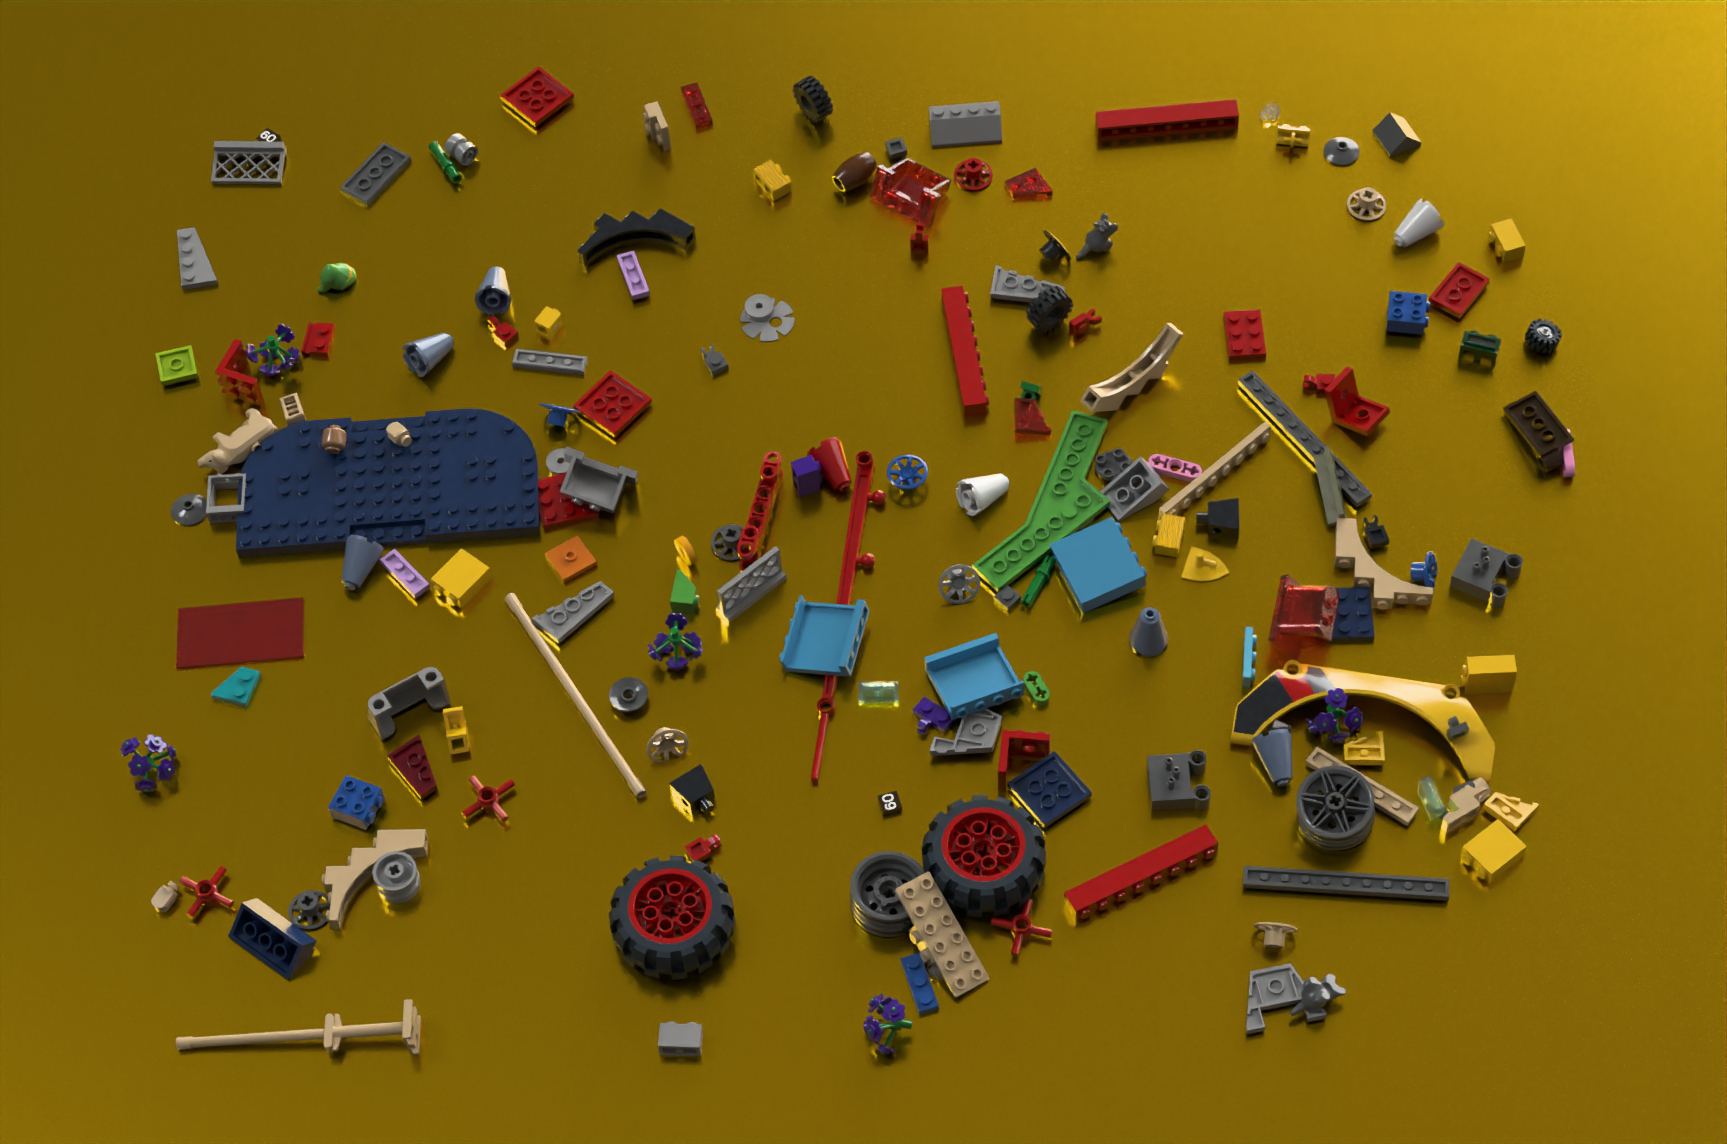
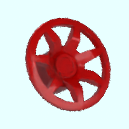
M969 158L961 162L954 171L956 183L963 189L971 191L987 187L993 177L990 166L977 158ZM965 165L964 170H959L962 166ZM982 166L987 168L988 171H983ZM957 174L965 176L959 181ZM989 175V179L986 182L982 176ZM969 179L971 180V187L965 186L963 183ZM975 180H978L983 185L974 187Z

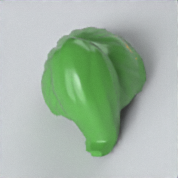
M345 263L327 264L320 274L318 292L325 293L331 288L344 290L356 279L354 268Z

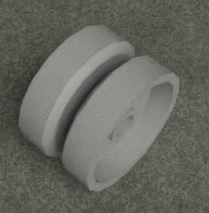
M394 851L381 856L374 864L373 878L382 899L389 903L399 904L409 901L418 893L421 885L420 875L416 863L410 855Z

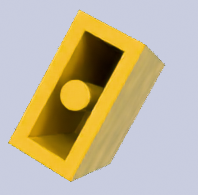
M461 548L431 578L432 590L437 595L444 596L451 605H457L462 609L492 579V575L488 566Z
M1515 655L1467 657L1465 665H1462V675H1460V686L1464 687L1465 694L1513 692L1517 674Z
M1497 819L1462 847L1461 857L1464 863L1470 865L1481 879H1485L1490 884L1524 857L1527 846Z

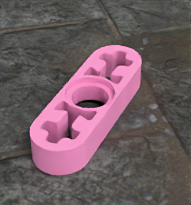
M1571 442L1559 448L1564 461L1562 464L1564 477L1575 476V462Z
M1153 454L1149 458V464L1157 474L1190 483L1202 474V469L1198 464L1161 454ZM1177 465L1180 467V470L1172 471L1170 467Z

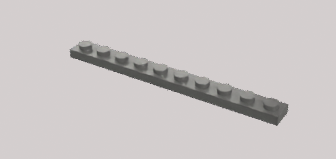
M1253 370L1238 379V385L1315 464L1313 456L1325 453V445ZM1333 454L1341 492L1356 507L1371 499L1372 493Z
M1244 866L1243 888L1449 901V879Z

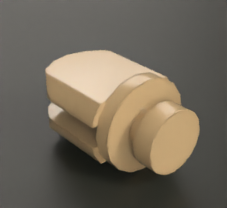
M393 422L387 426L388 438L396 445L407 447L411 444L412 438L410 433L399 422Z
M169 881L168 887L163 885L151 899L152 905L160 912H167L177 899L178 894L174 891H178L180 887Z

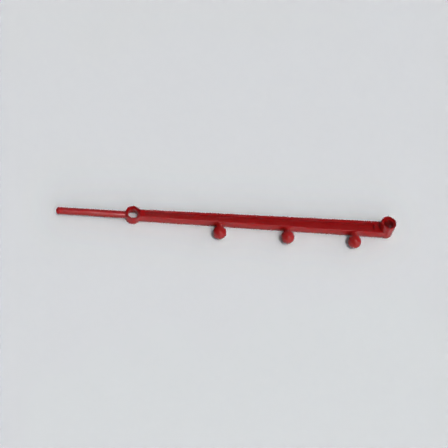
M861 451L856 455L857 470L836 604L850 605L857 564H862L865 568H871L875 564V557L872 554L865 553L862 557L859 556L868 502L873 501L875 504L881 505L886 501V494L883 491L877 490L873 494L870 493L875 465L872 454L869 451ZM825 675L822 698L817 702V709L821 717L810 778L813 782L818 781L828 717L835 713L833 699L837 682L836 675ZM824 704L831 705L829 710L824 711L821 709Z

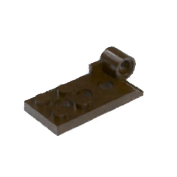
M1537 391L1503 407L1504 413L1531 446L1533 454L1545 472L1564 463L1558 449L1573 442L1574 438ZM1528 411L1534 412L1532 415H1525ZM1538 423L1543 424L1541 427L1534 426ZM1547 435L1553 436L1551 439H1544Z

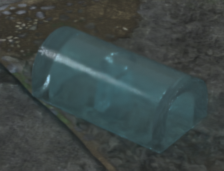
M859 681V702H898V681Z
M1421 778L1416 790L1431 822L1440 820L1448 813L1433 778Z

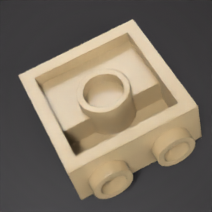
M658 101L644 105L645 113L642 114L645 123H647L644 124L646 134H650L652 141L657 139L658 145H662L664 151L671 150L668 126Z

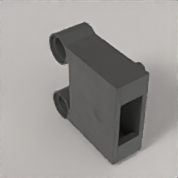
M1471 538L1451 576L1450 587L1489 602L1495 608H1500L1506 602L1508 589L1503 583L1495 582L1501 571L1508 578L1514 579L1519 577L1523 559L1518 554H1509Z
M1194 750L1191 753L1147 756V774L1152 811L1187 808L1205 810L1209 807L1210 789L1205 785H1198L1191 790L1189 774L1190 772L1193 775H1201L1205 772L1207 757L1203 751Z

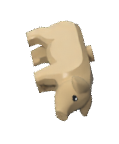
M250 408L245 413L249 419L230 436L217 432L212 437L218 443V449L209 451L198 460L199 468L207 467L216 470L218 474H223L230 465L247 460L249 455L255 451V448L261 446L260 443L275 433L278 427L269 418L261 416L258 410Z

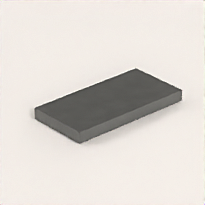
M383 142L339 188L340 192L368 207L412 161L411 157Z

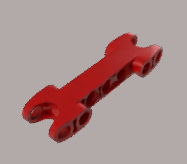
M776 451L768 452L764 457L760 469V480L746 527L743 528L737 546V554L740 557V572L745 570L743 568L745 565H752L761 558V547L775 500L779 497L784 480V474L781 470L782 456ZM771 457L778 458L776 461H769Z

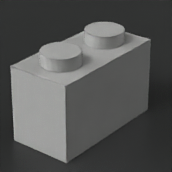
M672 1021L660 1023L658 1040L660 1055L701 1056L703 1040L701 1024L695 1022L677 1024Z

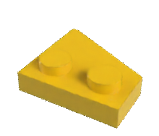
M1378 731L1376 736L1370 738L1365 736L1357 741L1344 744V763L1347 765H1385L1383 731Z
M1495 792L1484 803L1482 809L1496 819H1499L1513 831H1516L1537 810L1539 804L1535 802L1532 805L1522 803L1520 798L1507 797L1504 794Z

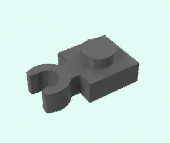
M712 344L709 345V352L701 348L704 364L712 376L729 369L728 363L721 352L715 353V347Z

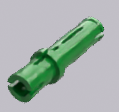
M437 141L430 143L428 148L442 166V171L449 176L452 183L460 182L462 176L457 171L455 163L450 161Z
M1046 555L1040 568L1036 569L1035 577L1020 600L1024 607L1030 608L1044 582L1049 579L1050 572L1057 562L1054 557L1050 556L1049 559V555Z

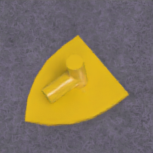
M1191 546L1181 578L1190 581L1208 582L1228 575L1229 571L1225 564L1212 553Z

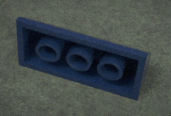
M257 898L242 902L228 935L229 938L286 979H291L310 958L317 941Z

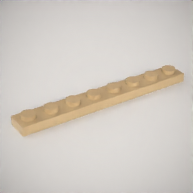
M1265 421L1160 507L1159 520L1162 519L1164 513L1175 516L1182 508H1187L1194 498L1200 497L1204 490L1209 486L1212 487L1222 475H1227L1234 465L1240 464L1245 456L1252 454L1261 443L1267 442L1270 438L1271 425Z

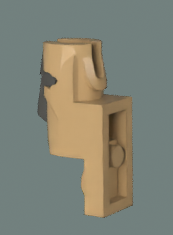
M1476 778L1454 787L1453 794L1448 802V807L1451 811L1443 817L1441 829L1446 834L1479 814L1480 803L1490 796L1489 793H1491L1488 784L1483 778Z

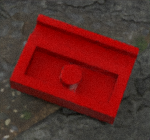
M308 322L301 350L302 355L310 354V356L328 357L335 332V324L319 322L312 324Z

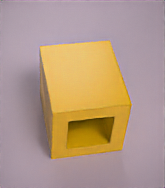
M546 306L534 321L536 332L552 339L563 325L562 314L557 309Z

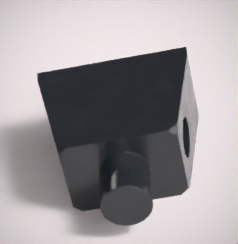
M1239 498L1209 502L1207 513H1196V524H1207L1209 535L1239 539Z
M701 764L669 783L671 794L690 812L701 808L704 814H708L714 809L711 803L715 799L714 789Z

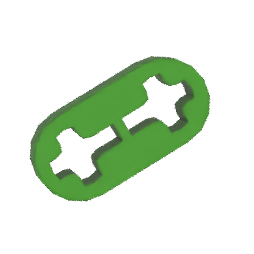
M1027 672L1023 678L1027 693L1034 704L1045 706L1050 700L1049 689L1037 672ZM1029 679L1035 681L1036 686H1034L1031 681L1029 682ZM1038 691L1044 698L1038 697Z

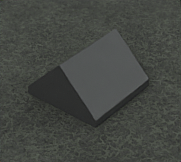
M1389 113L1372 131L1389 156L1421 145V141L1406 120L1393 113Z

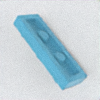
M1245 627L1242 687L1250 688L1251 680H1255V669L1252 668V663L1255 664L1256 652H1252V647H1256L1257 635H1253V627Z

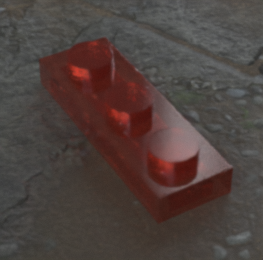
M698 83L682 86L681 92L696 129L713 125V120Z

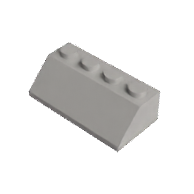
M999 101L929 107L932 147L1002 142Z

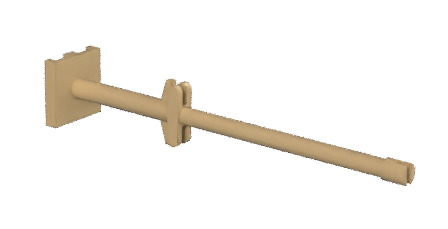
M409 999L404 1000L403 1022L342 1026L340 1015L335 1014L333 1016L329 1013L325 1016V1028L205 1037H177L176 1048L182 1050L196 1047L324 1039V1047L327 1052L331 1053L338 1051L342 1038L402 1034V1039L410 1055H419L421 1016H417L416 1006L413 1007V1000Z

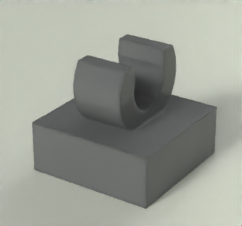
M1456 716L1448 719L1447 723L1450 728L1447 729L1446 736L1449 742L1468 734L1469 727L1466 722L1459 724Z

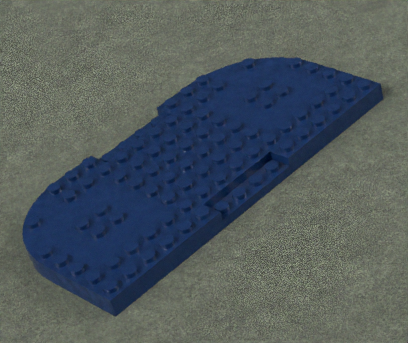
M471 408L426 411L425 416L352 421V417L304 421L287 426L260 443L261 446H257L255 451L249 455L241 471V474L246 473L244 511L237 513L236 552L239 558L345 550L346 540L350 535L368 538L367 541L371 544L375 541L382 547L540 535L539 465L533 443L526 432L514 421L488 410ZM393 422H399L410 433L412 438L411 444L407 447L396 445L388 438L387 426ZM331 425H338L347 433L345 449L340 451L339 454L327 453L321 446L323 430L330 428ZM243 476L242 479H239L238 505H241Z

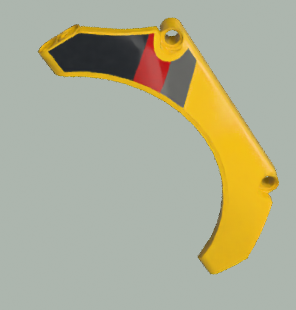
M1290 660L1285 664L1284 670L1277 669L1249 692L1237 704L1235 709L1230 743L1251 746L1253 744L1252 739L1262 734L1275 719L1277 720L1292 709L1303 704L1325 698L1330 689L1335 690L1336 688L1343 689L1346 695L1369 696L1398 704L1429 722L1448 742L1446 733L1450 727L1447 722L1449 721L1448 719L1456 716L1459 724L1467 723L1469 731L1468 734L1450 741L1449 744L1460 758L1469 780L1480 777L1486 783H1490L1495 743L1466 698L1460 697L1459 688L1453 684L1439 685L1300 664L1295 660ZM1295 668L1298 672L1295 675H1291L1287 670ZM1451 691L1456 697L1449 699L1445 696V693Z

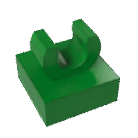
M1022 381L1020 388L1025 391L1022 392L1021 398L1025 400L1026 395L1031 394V402H1035L1036 394L1041 395L1043 388Z

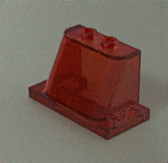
M905 158L890 168L883 165L877 167L870 198L929 228L933 225L939 200L949 190L951 180L909 158Z
M1288 574L1282 575L1268 641L1292 660L1299 659L1300 652L1303 649L1331 641L1340 592L1333 586H1301Z

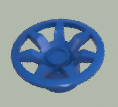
M544 403L539 404L549 409L548 424L565 427L567 414L569 412L579 413L578 410Z
M914 455L899 456L893 459L887 468L889 481L900 489L909 490L917 488L925 482L928 476L926 463ZM908 459L907 466H904L899 460ZM912 459L917 460L921 464L912 467ZM896 463L900 471L891 470V467ZM922 467L925 471L924 475L917 473ZM891 475L898 476V480L895 482Z
M1429 551L1425 562L1412 563L1411 579L1413 582H1425V587L1432 588L1433 586L1434 591L1435 579L1431 576L1438 573L1437 560L1434 552Z

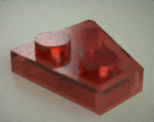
M1036 167L1005 181V187L1013 198H1022L1024 196L1036 197V194L1053 195L1052 189Z
M1015 398V433L1051 435L1052 429L1045 423V417L1038 410L1034 399Z

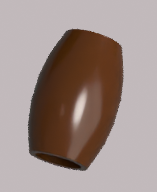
M868 152L856 154L837 168L832 176V180L842 192L855 189L872 176L877 168V163Z

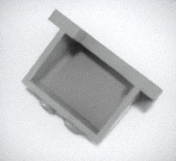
M566 447L564 458L565 462L570 463L560 489V494L572 499L571 502L574 504L589 505L590 509L597 512L603 510L614 513L626 483L633 486L637 485L638 471L620 466L618 469L587 458L581 451Z

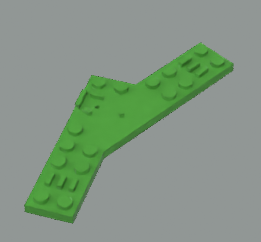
M1072 410L1025 524L972 565L977 574L997 592L1001 591L1006 585H1009L1050 553L1049 544L1070 536L1078 530H1082L1094 520V517L1110 506V500L1086 480L1108 425L1107 419Z

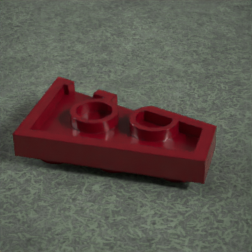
M417 735L387 755L389 762L421 800L438 789L420 735Z

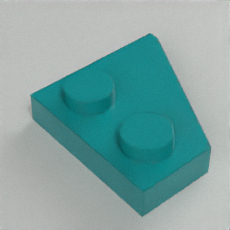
M241 667L211 693V698L247 707L260 679V671Z

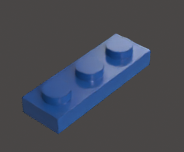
M920 953L900 958L919 1015L938 1010L939 1005Z

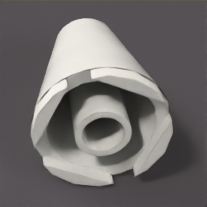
M1423 199L1417 201L1394 232L1395 238L1393 239L1398 246L1407 247L1444 226V220L1440 222L1438 218L1440 213L1427 200L1425 202H1422Z
M1003 474L963 479L957 482L959 486L955 492L961 508L965 507L968 510L966 513L974 516L1008 491L1009 480Z

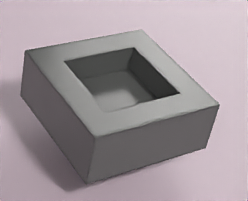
M902 137L885 142L890 159L907 155V148Z
M1008 585L994 596V601L1006 611L1011 610L1021 600V595Z

